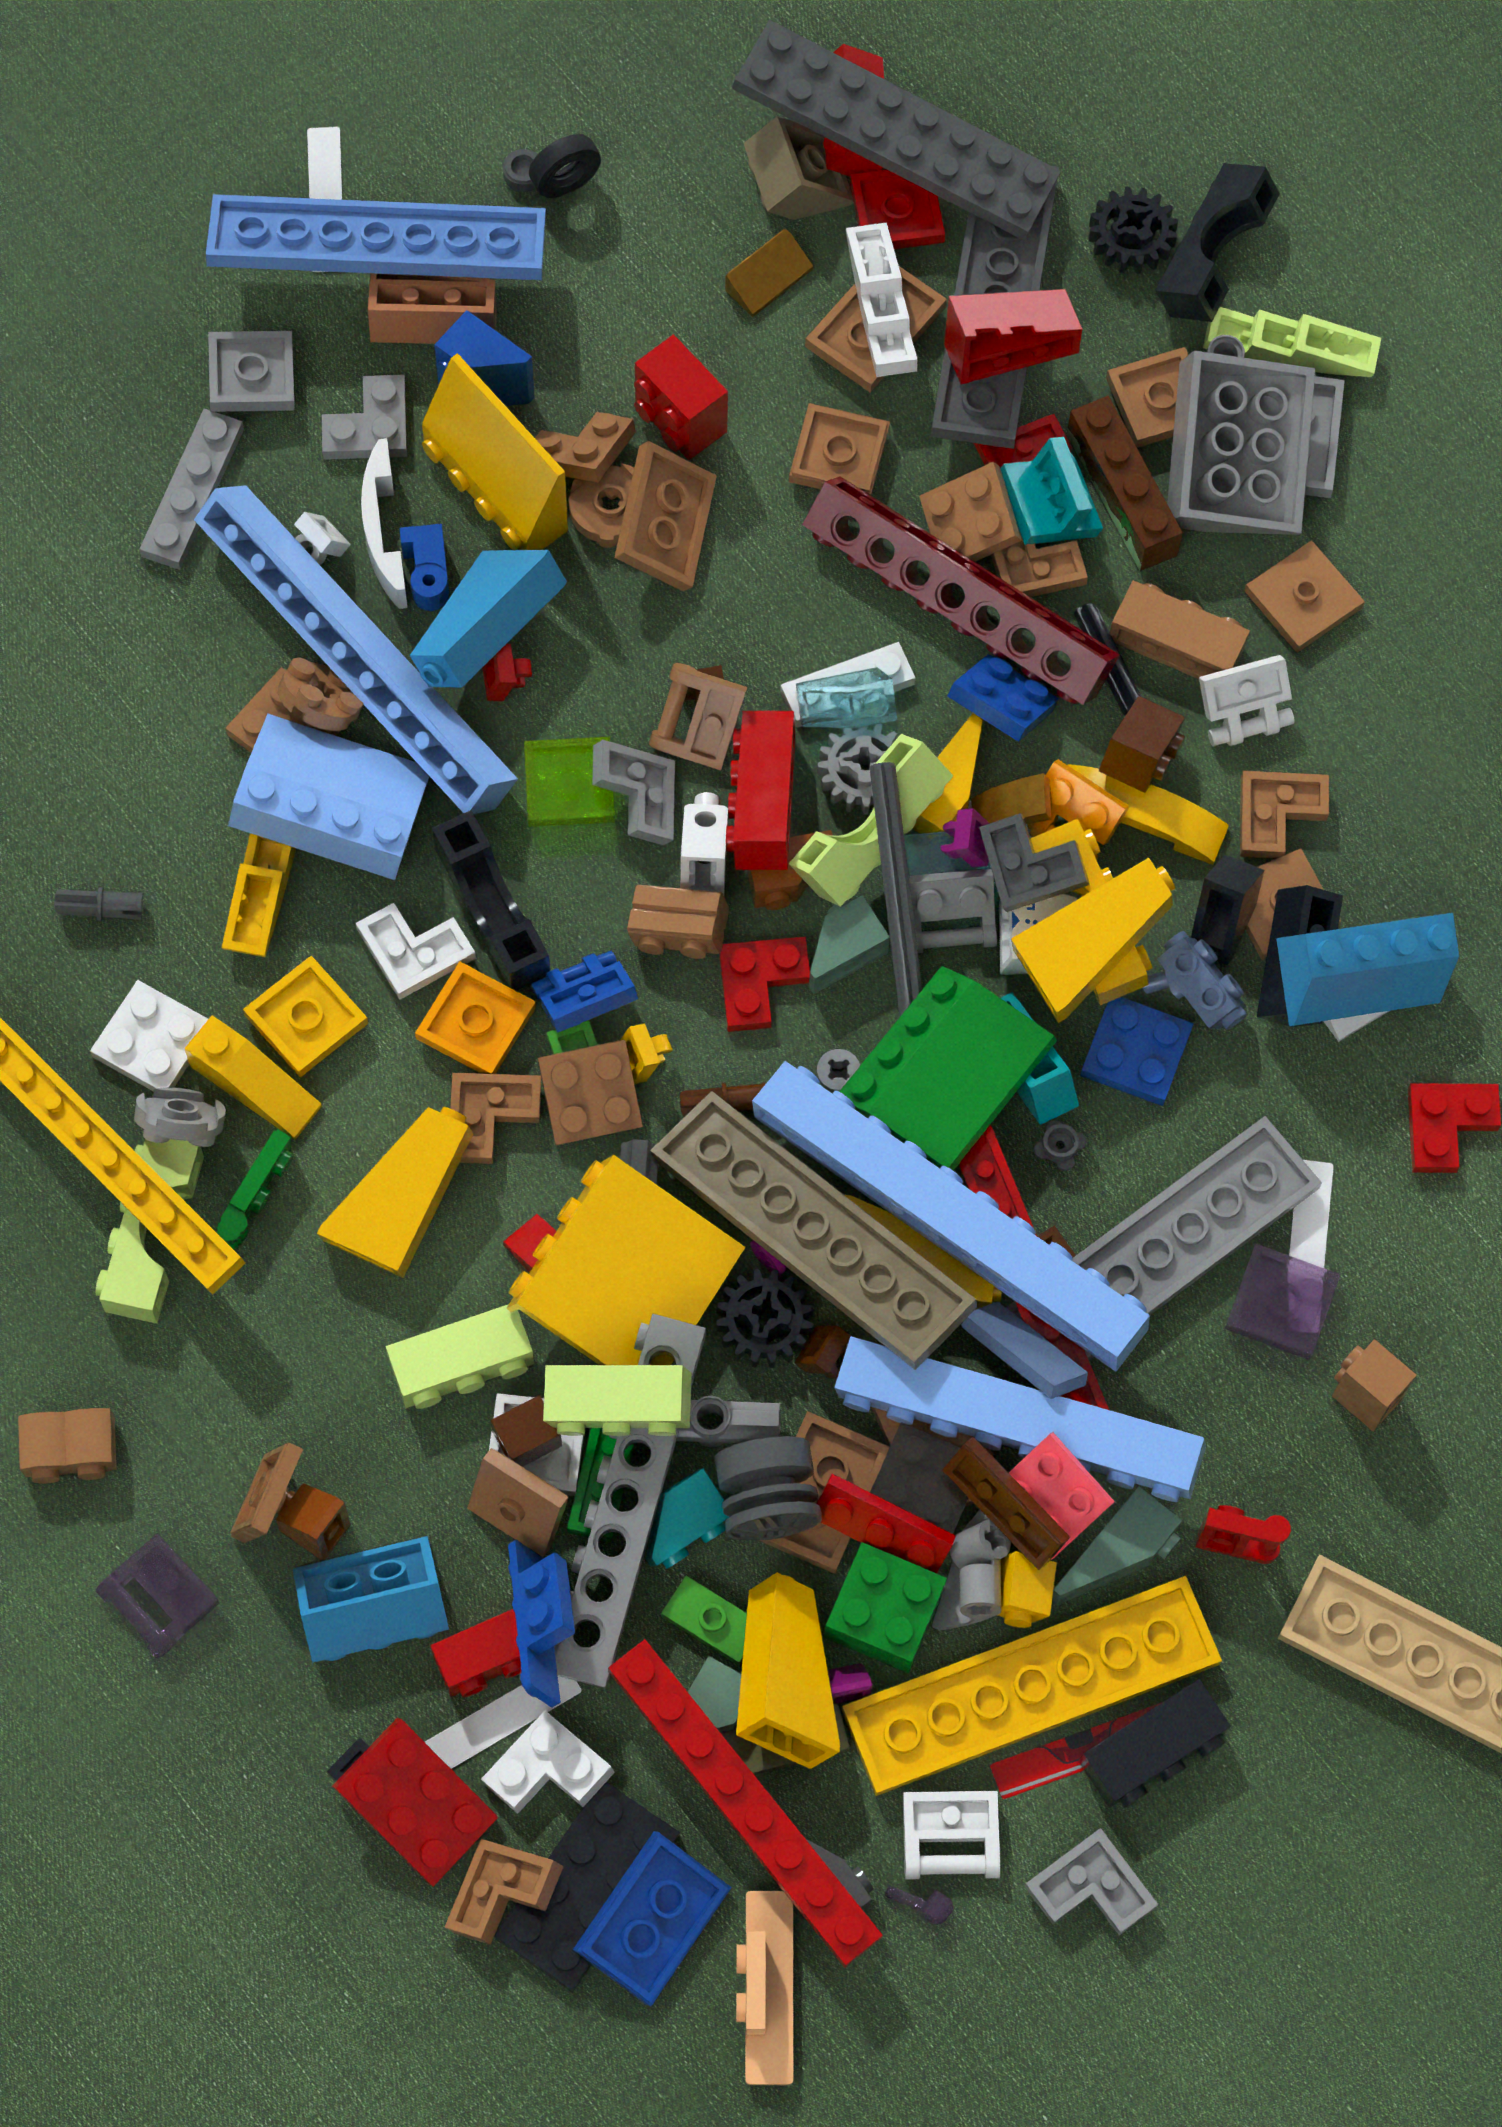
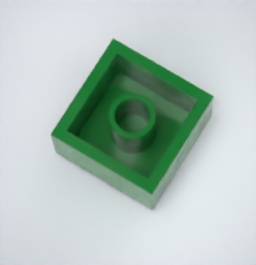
M861 1542L826 1623L824 1638L909 1674L945 1590L947 1578Z

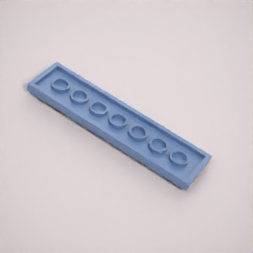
M213 194L206 247L207 267L542 280L546 208Z

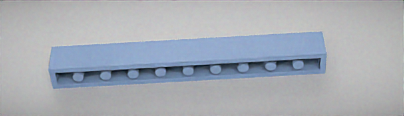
M246 485L215 488L194 521L353 694L363 702L364 706L463 813L472 810L473 814L495 810L518 778L433 687H428L418 670Z
M784 1061L752 1100L754 1118L1116 1372L1148 1331L1150 1315L1146 1313L1147 1309L1142 1302L1130 1294L1122 1296L1109 1287V1281L1098 1271L1092 1268L1084 1270L1074 1263L1071 1254L1061 1245L1055 1242H1051L1049 1245L1035 1235L1036 1231L1025 1220L1019 1217H1014L1013 1219L998 1210L999 1205L986 1193L978 1191L975 1194L963 1185L961 1177L952 1169L946 1166L938 1168L926 1159L925 1152L916 1144L910 1141H905L904 1143L890 1134L891 1130L883 1121L875 1116L866 1118L855 1110L854 1103L847 1096L839 1091L831 1093L819 1085V1079L810 1070L803 1066H799L796 1069Z

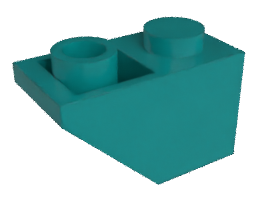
M704 1468L696 1470L661 1493L646 1555V1560L650 1567L663 1563L667 1569L688 1556L689 1552L685 1547L699 1537L705 1544L726 1530L723 1521L728 1519L729 1516L723 1514L722 1502H724V1499Z

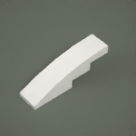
M887 222L846 228V237L861 315L876 377L917 372V356L910 334L909 315L902 293V277Z

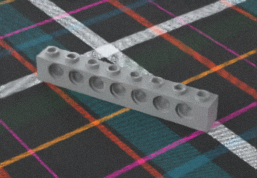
M652 1313L650 1324L641 1323L634 1349L642 1351L638 1365H650L651 1361L659 1355L670 1356L676 1365H683L692 1373V1386L706 1337V1328ZM630 1428V1435L627 1436L609 1435V1438L616 1439V1444L612 1457L604 1455L599 1468L596 1482L604 1484L600 1501H590L584 1522V1527L591 1529L586 1547L578 1545L571 1572L579 1574L574 1592L570 1591L574 1628L576 1629L582 1622H593L600 1628V1638L591 1647H581L575 1642L573 1634L555 1645L557 1675L560 1677L607 1689L610 1679L608 1667L615 1661L680 1428H676V1435L673 1436L648 1434V1428ZM635 1443H642L651 1451L650 1460L641 1467H633L624 1459L627 1448ZM624 1487L631 1488L638 1494L636 1507L628 1512L618 1511L612 1505L614 1493ZM609 1532L620 1533L626 1540L624 1551L615 1557H608L599 1549L601 1538ZM606 1577L612 1582L613 1592L606 1601L595 1602L587 1596V1586L593 1578Z

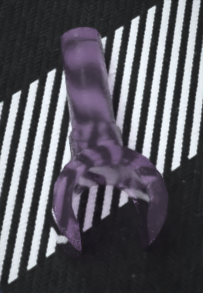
M888 1886L885 1897L913 1907L925 1919L935 1925L945 1922L954 1910L952 1901L937 1890H934L927 1901L892 1886Z

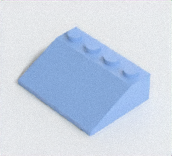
M267 713L234 798L228 826L395 880L429 775L417 762Z

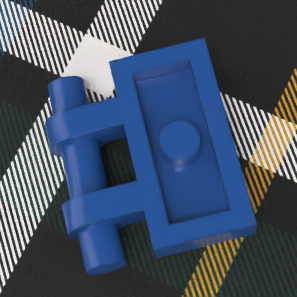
M612 950L598 956L594 953L581 958V963L562 971L555 968L547 972L545 978L531 983L536 999H540L542 1008L557 1033L638 1000L633 982L620 961L617 962Z

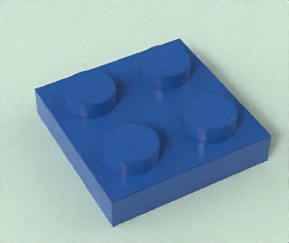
M989 654L958 678L947 697L1018 742L1053 712L1059 698L1049 693L1043 684L1027 679L1013 670L1012 666L1005 660L995 658Z
M1123 997L1112 1000L1106 1005L1080 1076L1163 1106L1194 1023Z

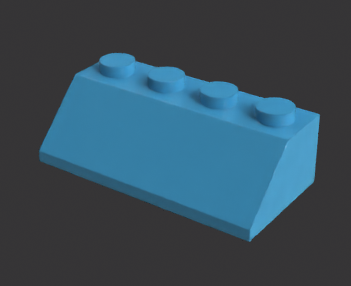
M1453 913L1276 938L1289 1026L1440 1003L1459 958Z

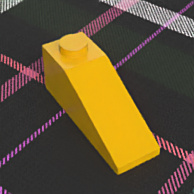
M972 713L937 757L953 775L952 779L944 787L942 795L930 803L920 814L912 828L939 847L946 844L950 837L954 838V836H950L943 830V825L950 821H956L957 811L968 809L983 726V719Z
M211 1015L184 1048L192 1069L279 1130L291 1136L294 1140L297 1139L322 1107V1104L249 1040L213 1015Z

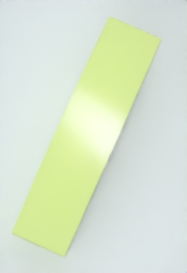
M1220 307L1213 321L1208 322L1203 348L1208 349L1210 342L1217 336L1231 335L1243 344L1245 349L1244 358L1315 368V372L1372 377L1375 373L1381 338L1303 314L1299 321H1295L1260 309L1255 317Z

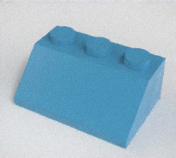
M428 1536L293 1568L300 1614L312 1663L322 1660L334 1661L343 1658L347 1654L367 1649L379 1650L390 1646L392 1643L412 1638H429L437 1632L449 1630Z

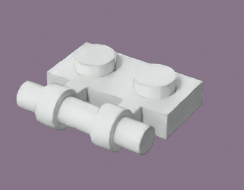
M1281 655L1199 677L1206 718L1211 722L1220 719L1224 720L1223 726L1208 730L1209 741L1213 747L1227 743L1229 746L1243 743L1244 738L1264 733L1265 736L1280 732V728L1292 725L1295 722L1291 708L1277 711L1276 707L1277 703L1292 700L1286 661ZM1260 709L1259 716L1241 721V713Z

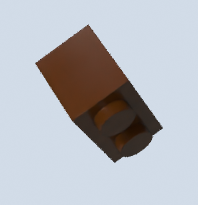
M1138 696L1111 737L1099 772L1146 793L1154 778L1162 781L1171 760H1175L1186 737L1179 733L1185 717Z

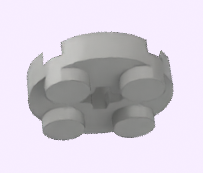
M183 1088L154 1089L152 1098L145 1099L144 1093L137 1097L134 1120L137 1125L144 1129L143 1137L148 1141L165 1143L170 1139L188 1141L199 1147H208L214 1145L216 1135L223 1131L226 1109L216 1099L214 1107L203 1102L204 1093Z

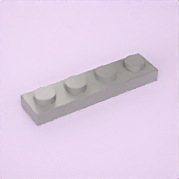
M203 409L139 549L141 557L181 570L200 528L194 519L214 489L218 488L244 431L243 421Z

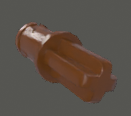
M725 1082L722 1083V1087L682 1091L680 1093L682 1116H686L711 1091L738 1112L753 1111L752 1100L765 1086L766 1082L726 1087Z

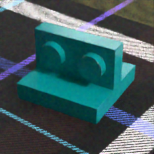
M1064 437L1049 438L1033 461L1006 463L1000 468L1016 523L1025 545L1097 537L1102 531V523L1077 460L1070 453Z

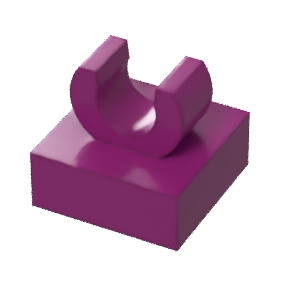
M973 808L958 810L956 821H950L943 825V830L950 836H954V842L948 845H941L940 850L949 858L958 859L961 857L971 867L988 866L989 859L979 827L990 823Z

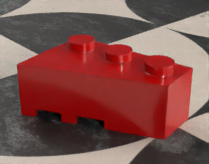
M1066 289L949 296L944 345L960 385L1079 353L1082 327Z

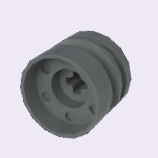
M792 1436L755 1439L735 1444L715 1455L719 1489L726 1493L736 1494L722 1502L723 1514L729 1516L725 1520L727 1537L746 1541L772 1540L803 1532L821 1523V1508L813 1503L818 1500L817 1488L808 1484H799L814 1475L808 1440Z

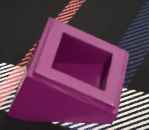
M858 1663L828 1670L833 1704L851 1702L870 1696L872 1682L863 1664Z

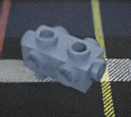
M1182 931L1164 944L1163 947L1166 952L1158 957L1157 961L1165 971L1148 976L1149 985L1143 987L1146 994L1170 988V991L1176 998L1180 999L1185 996L1208 1028L1221 1029L1224 1026L1226 1030H1229L1248 1015L1244 1010L1247 1006L1240 998L1244 994L1242 988L1231 975L1226 974L1223 976L1214 964L1218 960L1215 952L1204 940L1200 939L1197 941L1195 938H1189L1186 932Z

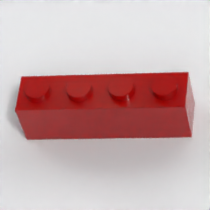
M742 711L741 728H734L733 753L739 754V760H731L730 776L731 786H737V793H729L728 817L735 820L734 826H726V852H734L735 870H788L796 748L794 711Z

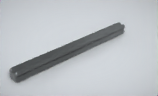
M882 762L870 766V777L899 1016H901L921 992L922 982L896 766L892 762Z

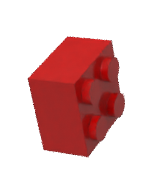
M674 334L635 362V409L645 422H653L659 428L663 440L670 449L675 452L679 450L688 460H691L727 433V389Z

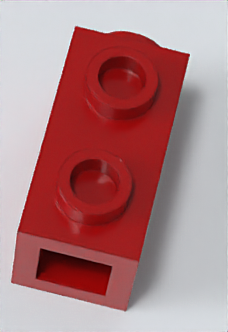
M513 1609L430 1645L434 1660L451 1697L461 1693L463 1698L472 1696L487 1688L486 1681L502 1674L507 1679L522 1673L520 1652L516 1643V1637L518 1636L516 1615Z

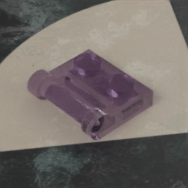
M158 1533L107 1576L95 1591L104 1602L111 1601L149 1643L147 1649L156 1659L169 1652L183 1635L220 1604L216 1596ZM133 1578L172 1620L163 1630L124 1589L125 1585Z

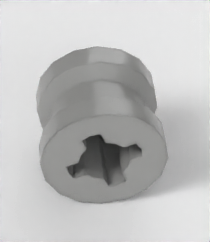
M834 1049L828 1051L818 1061L816 1077L820 1081L819 1085L831 1093L840 1091L860 1067V1063L856 1056L847 1050ZM832 1068H834V1069H842V1068H844V1070L841 1071V1072H840V1071H835V1072H834V1071L832 1070Z

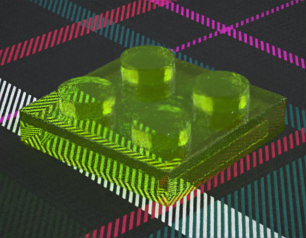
M610 737L524 741L528 827L615 822L613 791L592 785L593 745L601 740L610 742Z

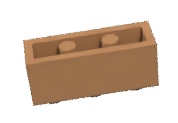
M1133 580L1112 621L1109 635L1120 646L1199 679L1201 676L1236 667L1245 650L1250 630L1244 628L1235 619L1229 617L1220 618L1204 611L1200 605L1193 601L1178 600L1165 594L1162 589L1153 584H1141Z

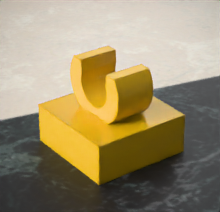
M645 1023L630 1026L620 1039L626 1042L634 1084L647 1082L657 1066L665 1061L663 1054L670 1053L673 1050L667 1034L650 1037Z

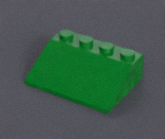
M941 966L839 1092L847 1096L854 1103L855 1110L866 1118L875 1116L883 1121L891 1130L890 1134L902 1143L910 1141L920 1147L925 1152L926 1159L938 1168L946 1166L954 1170L1045 1057L1057 1039L1049 1031L975 980Z

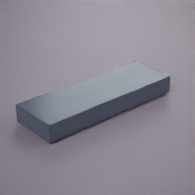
M997 1301L974 1310L962 1322L963 1329L1050 1399L1086 1385L1088 1376L1086 1370Z

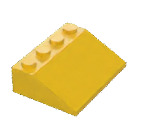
M458 353L450 358L422 422L424 438L422 447L434 463L440 461L447 468L451 482L460 492L466 490L474 498V505L480 515L486 521L493 520L501 528V536L512 550H543L568 531L565 471Z

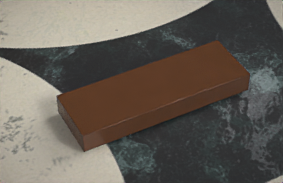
M974 1437L965 1442L943 1468L942 1471L1038 1570L1044 1567L1069 1540L1070 1536Z

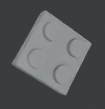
M292 331L208 332L210 412L294 411Z

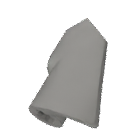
M980 1509L962 1532L956 1534L950 1549V1556L953 1561L945 1590L932 1623V1627L935 1629L946 1630L967 1626L987 1620L1001 1613V1559L1009 1553L1011 1541Z

